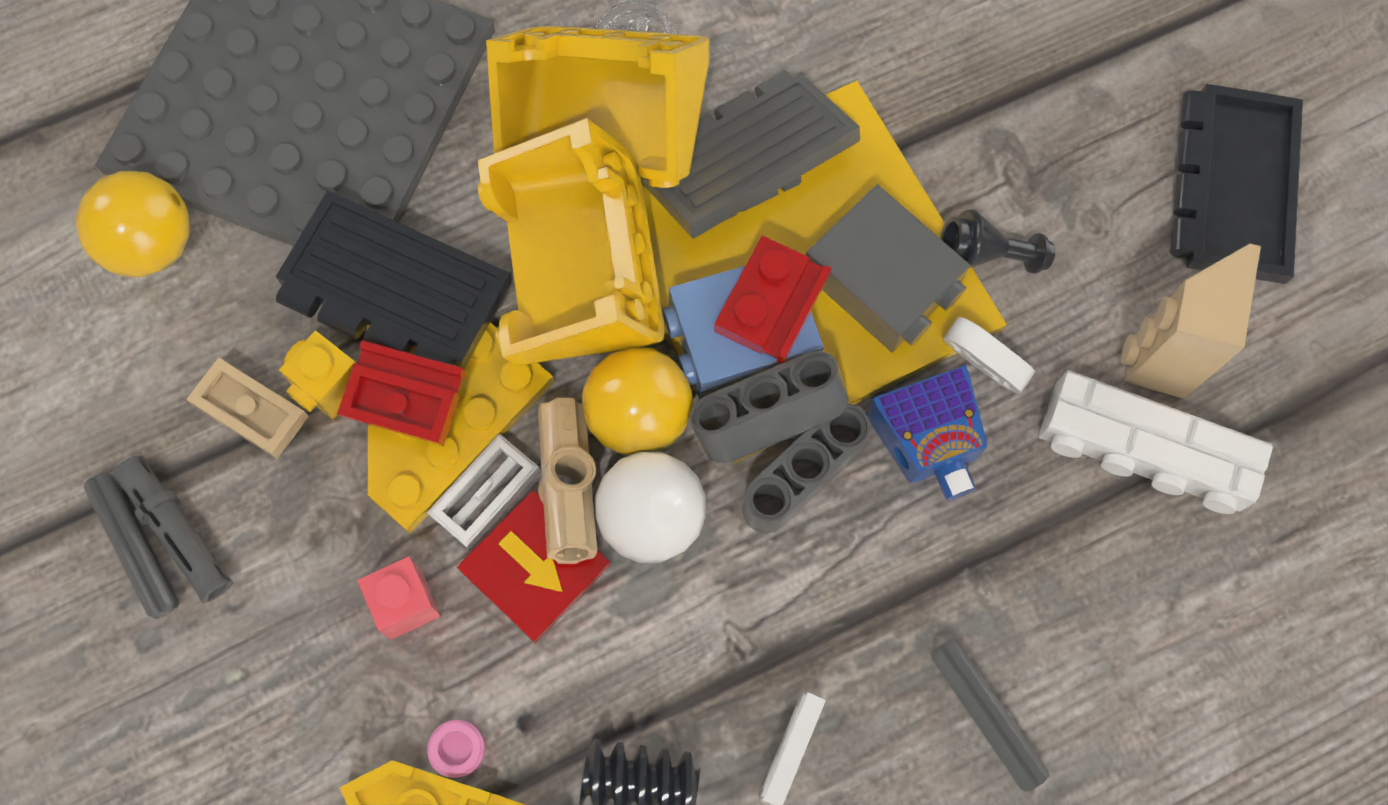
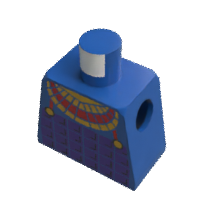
M966 365L872 399L866 412L869 422L910 483H915L935 475L946 501L955 500L976 490L966 464L979 458L987 448V440Z

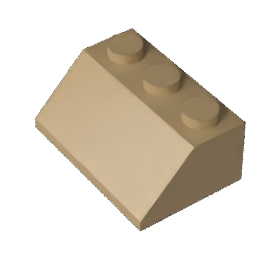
M1248 244L1186 279L1170 297L1164 296L1152 317L1146 316L1140 330L1135 335L1129 334L1124 343L1121 354V363L1127 365L1124 383L1185 399L1243 350L1261 246Z

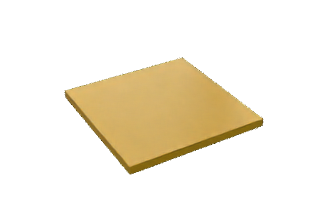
M854 81L826 94L835 105L860 126V141L801 175V183L785 192L781 188L778 189L779 195L744 212H738L736 216L721 222L694 239L690 237L642 184L662 308L669 307V287L746 266L762 235L806 255V252L877 184L936 236L941 237V232L945 225L943 219L858 81ZM973 268L968 269L962 281V284L967 287L962 296L947 311L939 306L928 317L932 324L921 338L912 346L904 341L893 353L822 290L811 313L824 347L823 352L832 355L838 363L848 393V404L855 405L957 354L943 341V337L957 317H962L975 323L992 336L1004 330L1007 324ZM664 322V335L678 359V356L684 354L679 337L672 339L669 337ZM694 384V385H692V387H693L694 391L696 392V394H697V396H698V393H697V390H696V387H695V384ZM764 448V449H762V450H760V451H757V452H755V453H752V454H750V455H748V456H745V457H743V458H741V459H738V460H736V461H733V463L736 464V463H738V462H740V461H742V460H744V459H746V458H748V457H750V456H752V455H755V454H757V453H759V452H761V451H763V450H765V449H767V448Z

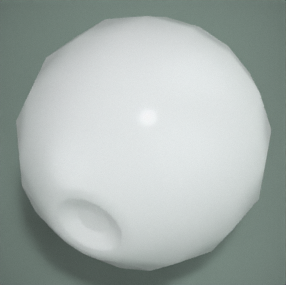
M639 451L620 459L602 477L594 497V518L602 537L621 556L638 563H661L686 551L699 536L706 518V496L698 476L684 462L660 451Z

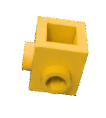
M315 330L306 340H300L290 348L279 371L291 384L285 392L308 412L317 407L334 420L337 417L353 364L356 362Z

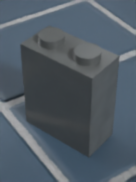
M878 184L806 252V256L810 257L809 261L822 267L827 265L832 268L823 291L891 353L904 341L910 346L917 342L932 324L928 317L939 306L947 311L967 289L962 284V281L971 266Z

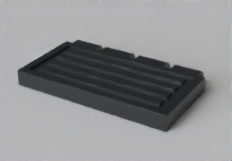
M1206 84L1202 91L1191 90L1183 93L1180 126L1185 130H1182L1179 134L1177 170L1182 173L1176 176L1173 214L1179 217L1172 221L1170 254L1174 257L1186 258V268L1204 270L1248 244L1261 246L1256 273L1257 280L1286 284L1294 277L1303 99Z
M328 190L275 276L282 285L277 293L276 302L289 309L312 318L322 303L323 306L317 317L319 323L354 339H358L365 327L370 325L364 336V341L406 353H409L412 347L415 346L416 349L413 355L453 366L456 365L465 369L513 281L511 273Z

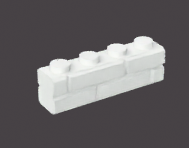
M1070 370L1063 374L1053 389L1048 410L1038 435L1040 439L1051 442L1050 448L1060 455L1079 458L1084 454L1102 461L1101 467L1109 473L1119 476H1131L1133 473L1151 479L1152 487L1160 492L1170 495H1182L1184 492L1203 498L1202 504L1209 510L1222 514H1234L1236 511L1240 512L1256 503L1260 496L1265 478L1264 472L1268 467L1273 449L1272 444Z

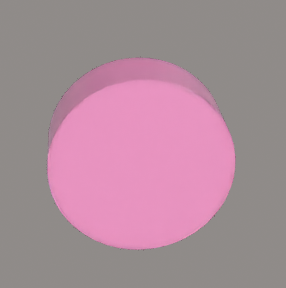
M451 720L445 722L435 729L429 739L427 746L428 759L432 767L443 776L455 779L468 777L476 772L484 761L486 755L485 739L479 729L466 721Z

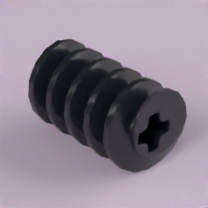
M594 739L586 756L579 805H583L587 796L591 797L592 805H607L610 799H613L614 805H632L633 802H636L637 805H696L700 769L695 770L692 754L686 751L683 753L677 766H672L669 749L665 748L661 749L654 764L650 763L647 748L644 745H639L632 760H627L623 742H617L610 756L604 757L601 739Z

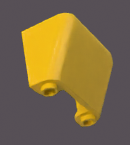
M537 26L486 40L494 154L588 118L627 148L638 166L639 176L648 179L650 186L659 188L674 187L679 185L681 179L690 174L710 61V39L708 37L581 27Z
M586 118L478 160L480 182L478 183L479 198L487 210L493 211L498 217L507 221L518 311L513 310L502 315L499 327L496 330V342L503 359L523 365L615 352L630 347L643 348L663 340L665 333L664 319L642 181L638 174L637 164L626 147Z

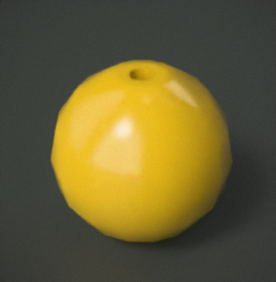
M119 171L99 178L84 193L75 216L79 242L88 257L109 272L125 277L140 278L166 270L182 255L190 234L188 209L180 194L169 183L148 172Z
M630 347L606 355L591 370L582 391V406L588 429L604 447L622 455H632L639 451H662L669 448L683 434L693 407V398L687 376L671 357L653 348Z

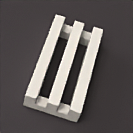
M499 434L427 513L434 521L444 527L448 533L459 540L463 546L470 550L540 472L539 466ZM502 452L509 456L452 519L446 515ZM518 465L522 467L520 472L466 531L462 529L465 523Z
M809 692L799 698L758 796L760 802L767 805L784 804L825 704V699Z

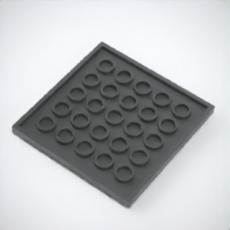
M190 0L95 165L106 175L119 171L148 172L173 186L187 206L294 246L327 190L399 223L487 48L486 40L491 39L495 32L493 20L439 0Z

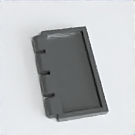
M782 71L755 87L757 98L747 91L715 109L714 114L717 121L708 114L699 119L690 174L681 179L679 185L659 188L650 186L649 180L641 177V181L690 237L694 239L860 141V126L803 74L800 73L792 77L786 71Z

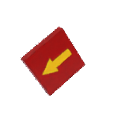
M532 490L457 566V569L536 644L611 566V563L598 550L593 559H586L577 564H558L556 560L547 558L544 504L540 500L539 495Z

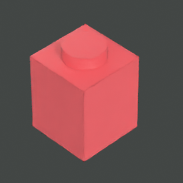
M410 556L357 580L378 631L390 640L441 617L421 568Z

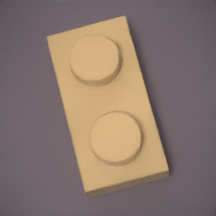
M219 357L186 399L192 406L276 459L280 457L309 417L304 410Z

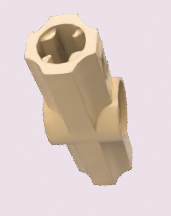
M557 397L553 401L541 403L538 409L542 471L538 494L544 504L547 558L556 560L558 564H577L586 559H593L597 553L592 482L595 478L596 466L594 459L589 454L587 424L582 404L576 402L575 398ZM557 475L568 476L572 478L576 484H566L563 481H561L557 477Z

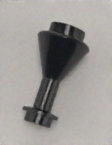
M973 209L962 212L958 217L949 218L941 232L940 239L970 264L969 268L1003 257L1023 261L1027 272L1037 274L1041 270L1049 269L1055 258V246L1052 241L1048 240L1046 235L1037 233L1028 241L1007 238Z

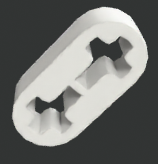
M957 317L943 337V341L955 352L999 385L1016 394H1021L1036 373L1032 366L983 328L965 318Z

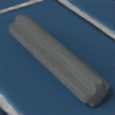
M108 472L99 473L95 477L88 479L84 484V490L146 614L154 619H158L173 612L178 608L179 601L119 483Z
M951 639L936 648L931 653V659L1020 789L1031 791L1043 784L1049 777L1048 770L960 643L955 639Z

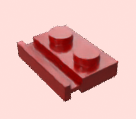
M762 235L714 324V332L761 355L765 353L776 358V362L780 364L784 363L820 296L832 268L824 265V267L809 261L810 257Z
M362 340L359 347L361 353L357 364H353L337 415L444 446L460 395L458 393L462 381L466 379L467 372L457 366Z

